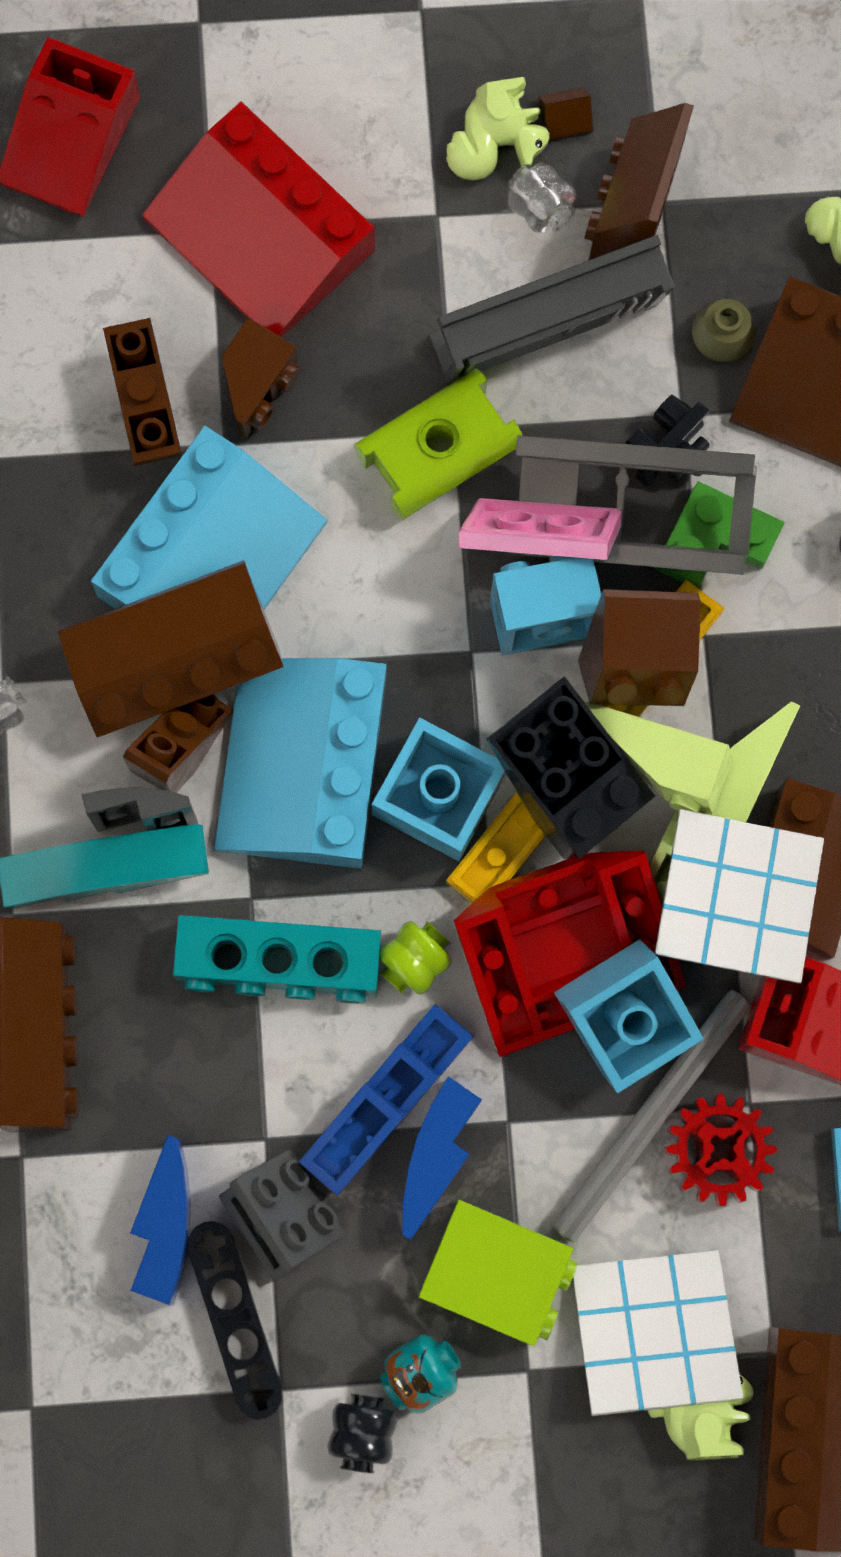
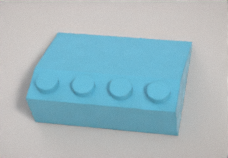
M204 426L98 570L91 583L97 597L116 609L244 560L265 610L324 528L327 519L249 454L207 426Z
M282 658L283 668L237 685L214 851L362 869L386 686L387 664L342 658Z

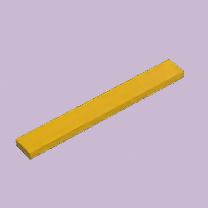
M685 580L676 592L699 593L701 599L700 642L721 616L725 608L688 580ZM598 704L637 717H641L649 707V705ZM517 792L446 880V884L471 903L477 900L490 887L511 880L546 837L531 817Z

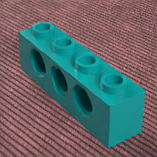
M179 915L173 976L177 982H185L184 990L192 992L213 993L215 985L235 986V994L244 996H265V988L286 990L285 997L290 999L315 1000L316 992L335 993V1001L365 1004L366 996L377 997L381 930ZM226 945H233L239 948L242 953L239 964L230 970L220 969L214 964L216 952ZM274 949L286 950L292 956L291 966L280 974L271 973L264 967L266 955ZM323 953H334L341 958L343 966L337 975L322 977L314 970L315 960Z

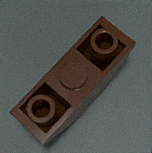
M151 318L103 328L134 466L182 456Z
M212 694L162 713L126 749L123 759L129 771L160 790L177 793L196 772L230 718L233 708L219 701Z

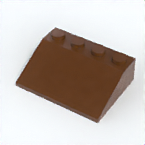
M789 276L729 422L841 467V296Z

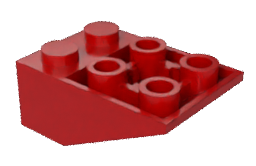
M47 37L25 85L0 167V185L84 218L140 99L135 70Z
M805 957L801 983L761 976L737 1049L841 1085V971L825 963Z

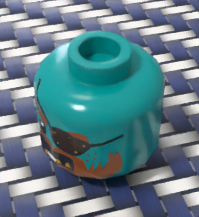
M420 1334L386 1356L384 1361L385 1372L380 1375L381 1383L386 1394L399 1410L407 1408L413 1413L421 1414L456 1392L458 1380L455 1371L461 1368V1363L456 1352L447 1341L444 1340L438 1343L429 1335Z

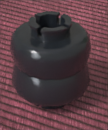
M351 1394V1404L338 1403L333 1408L332 1422L334 1430L328 1441V1453L333 1457L343 1458L340 1469L374 1474V1463L387 1464L392 1458L391 1437L396 1428L397 1415L392 1410L382 1409L385 1398Z

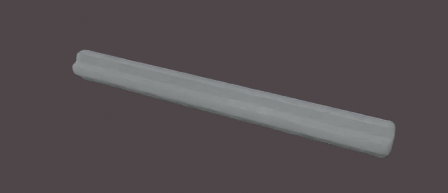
M730 990L725 994L699 1029L704 1040L680 1054L554 1222L553 1229L562 1238L571 1243L577 1241L748 1012L751 1003L744 996L734 990Z

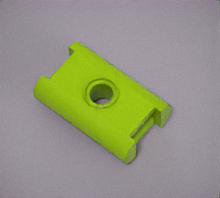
M475 368L354 444L355 451L365 469L375 464L394 492V495H392V509L400 519H406L516 450L517 435L523 436L514 419L507 424L503 422L485 395L487 379L478 369ZM442 436L451 442L452 447L444 452H435L426 443L433 437Z

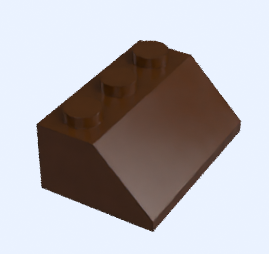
M682 103L632 118L626 137L616 136L609 163L615 164L616 168L613 175L604 173L597 196V201L603 202L604 205L601 213L592 211L584 237L586 240L593 241L588 260L656 236L677 169L694 105Z
M787 778L777 791L767 827L824 838L806 950L834 958L841 936V796L835 792Z

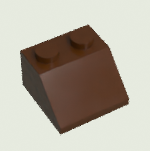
M603 589L578 658L579 668L590 704L685 705L698 673L701 607L699 593Z

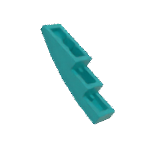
M200 824L93 839L0 858L3 907L11 909L53 900L70 901L107 892L124 893L209 874L203 825Z

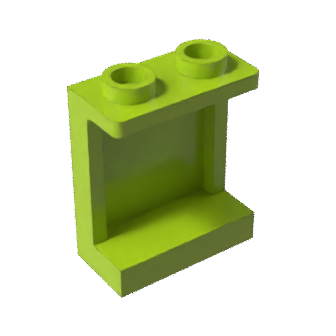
M458 1200L418 1297L535 1347L539 1337L548 1340L559 1312L550 1307L558 1288L564 1291L568 1290L578 1262L570 1259L574 1248Z

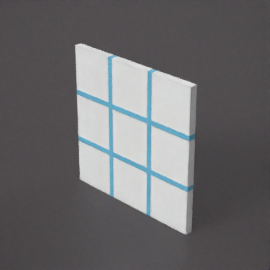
M680 809L654 954L801 983L824 838Z
M719 1250L577 1265L573 1276V1284L592 1416L743 1399Z

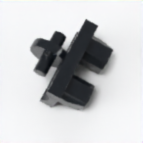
M671 394L659 406L653 416V419L669 433L659 441L641 426L630 436L625 444L707 450L710 444L701 436L692 445L688 442L704 427L703 419L710 410L700 401L691 408L688 404ZM638 469L636 478L647 487L661 471ZM668 472L670 476L676 480H678L684 474L680 472ZM692 474V475L700 477L702 474Z

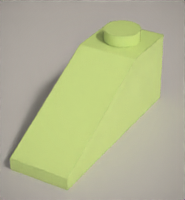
M586 701L585 704L639 775L662 798L670 801L668 805L678 812L680 809L697 813L701 811L713 815L733 761L728 744L598 704H590Z
M791 701L730 748L733 761L711 816L741 822L747 821L800 705Z

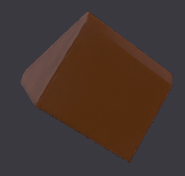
M584 87L538 96L543 124L549 132V141L593 133L591 95Z

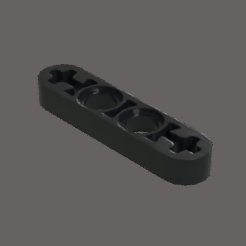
M214 1221L203 1222L197 1225L189 1235L187 1242L188 1253L238 1407L246 1416L254 1419L267 1418L274 1414L281 1405L283 1389L242 1260L230 1229L222 1223ZM211 1230L216 1237L224 1236L226 1245L218 1248V1253L222 1264L232 1259L235 1270L218 1272L206 1280L203 1269L214 1268L208 1253L198 1252L197 1244L204 1241L203 1232ZM223 1279H232L241 1287V1301L233 1309H221L213 1300V1289ZM238 1329H248L258 1339L257 1352L249 1359H238L229 1350V1338ZM265 1359L268 1370H259L257 1374L263 1387L272 1386L274 1395L267 1399L268 1408L260 1410L256 1402L248 1404L245 1399V1394L252 1390L249 1375L238 1380L235 1368H248Z

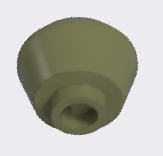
M721 299L706 304L698 311L692 323L694 344L704 356L714 361L731 362L742 358L751 350L756 339L757 329L753 316L743 304L733 299Z

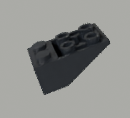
M565 676L486 738L531 817L563 859L582 858L655 797V794Z

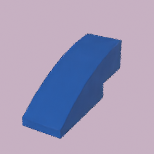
M449 1076L432 1102L417 1136L407 1171L402 1207V1236L411 1241L469 1156L468 1152L453 1142L482 1099Z
M167 1135L130 1234L149 1240L130 1291L167 1305H174L184 1273L188 1250L191 1199L188 1169L182 1141L170 1135Z

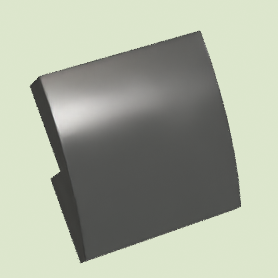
M135 787L106 789L81 794L86 814L97 832L141 820L147 831L198 824L189 797L175 792Z

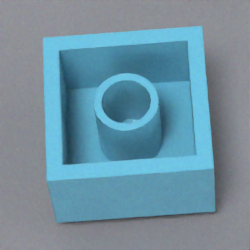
M552 556L549 558L548 563L530 566L528 561H518L504 565L500 569L501 572L494 573L490 604L502 656L586 639L601 596L593 559Z
M419 717L371 804L372 816L459 862L502 784L506 772L496 757Z
M640 939L554 992L599 1071L617 1093L704 1040L660 960Z

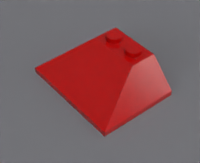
M644 851L586 853L580 859L560 861L490 887L453 920L499 1057L575 1030L555 996V991L639 939L655 953L662 905L648 858ZM656 955L676 990L679 991L687 988L678 959Z

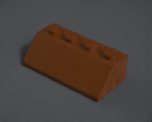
M244 560L58 630L78 697L97 738L284 667L278 643Z
M0 917V1129L10 1133L71 1130V1118H78L79 1116L78 1087H70V1067L78 1065L77 1036H69V1016L77 1015V990L75 985H68V966L76 965L75 935H67V928L61 922Z
M769 1327L754 1540L762 1546L815 1552H841L840 1334Z

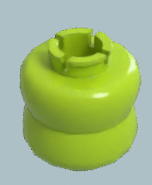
M412 921L404 923L397 932L395 939L380 949L379 959L387 967L379 973L402 995L405 994L404 992L408 987L418 995L426 993L433 984L435 977L445 972L452 963L451 956L444 950L451 942L428 921L425 922L426 924L422 929Z

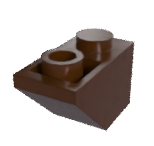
M247 318L222 355L238 435L246 441L255 428L261 431L266 426L274 411L273 401L281 390L284 392L290 390L300 373L297 347L250 318Z

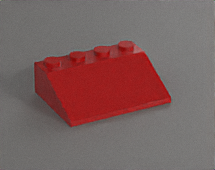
M242 101L205 133L142 214L143 219L246 318H250L281 338L375 252V227Z

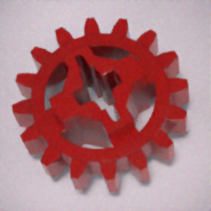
M717 1094L714 1097L713 1106L709 1107L706 1100L700 1097L695 1100L697 1113L693 1114L691 1111L683 1108L678 1112V1115L684 1122V1125L682 1127L675 1125L668 1127L667 1132L677 1138L676 1144L664 1147V1153L676 1155L677 1163L670 1166L667 1170L669 1174L682 1172L685 1177L679 1186L682 1192L693 1186L698 1188L697 1202H705L710 1193L715 1195L717 1206H726L728 1193H732L738 1203L747 1201L744 1188L748 1186L750 1189L759 1192L764 1187L757 1178L758 1174H773L774 1168L764 1162L765 1156L777 1153V1147L765 1144L764 1137L774 1130L772 1126L759 1128L756 1124L762 1113L759 1108L748 1114L743 1112L744 1098H737L730 1107L726 1106L724 1094ZM725 1116L735 1121L728 1128H715L705 1118ZM735 1134V1137L729 1142L730 1146L726 1150L730 1160L722 1158L705 1166L715 1149L710 1143L711 1139L719 1142ZM690 1135L697 1143V1159L692 1165L687 1154V1143ZM748 1136H750L753 1144V1159L751 1163L744 1155V1140ZM713 1172H726L736 1182L719 1185L708 1182L705 1179Z

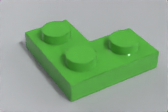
M697 481L666 545L728 551L734 498ZM754 507L748 563L762 569L785 522ZM655 567V570L682 583L688 580L698 589L707 573L704 571Z

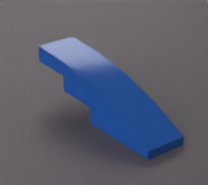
M437 1003L434 1004L370 1080L360 1088L299 1163L338 1196L474 1038V1035Z

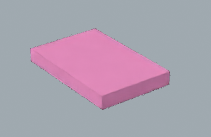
M479 498L459 530L458 548L607 560L621 528L622 510Z

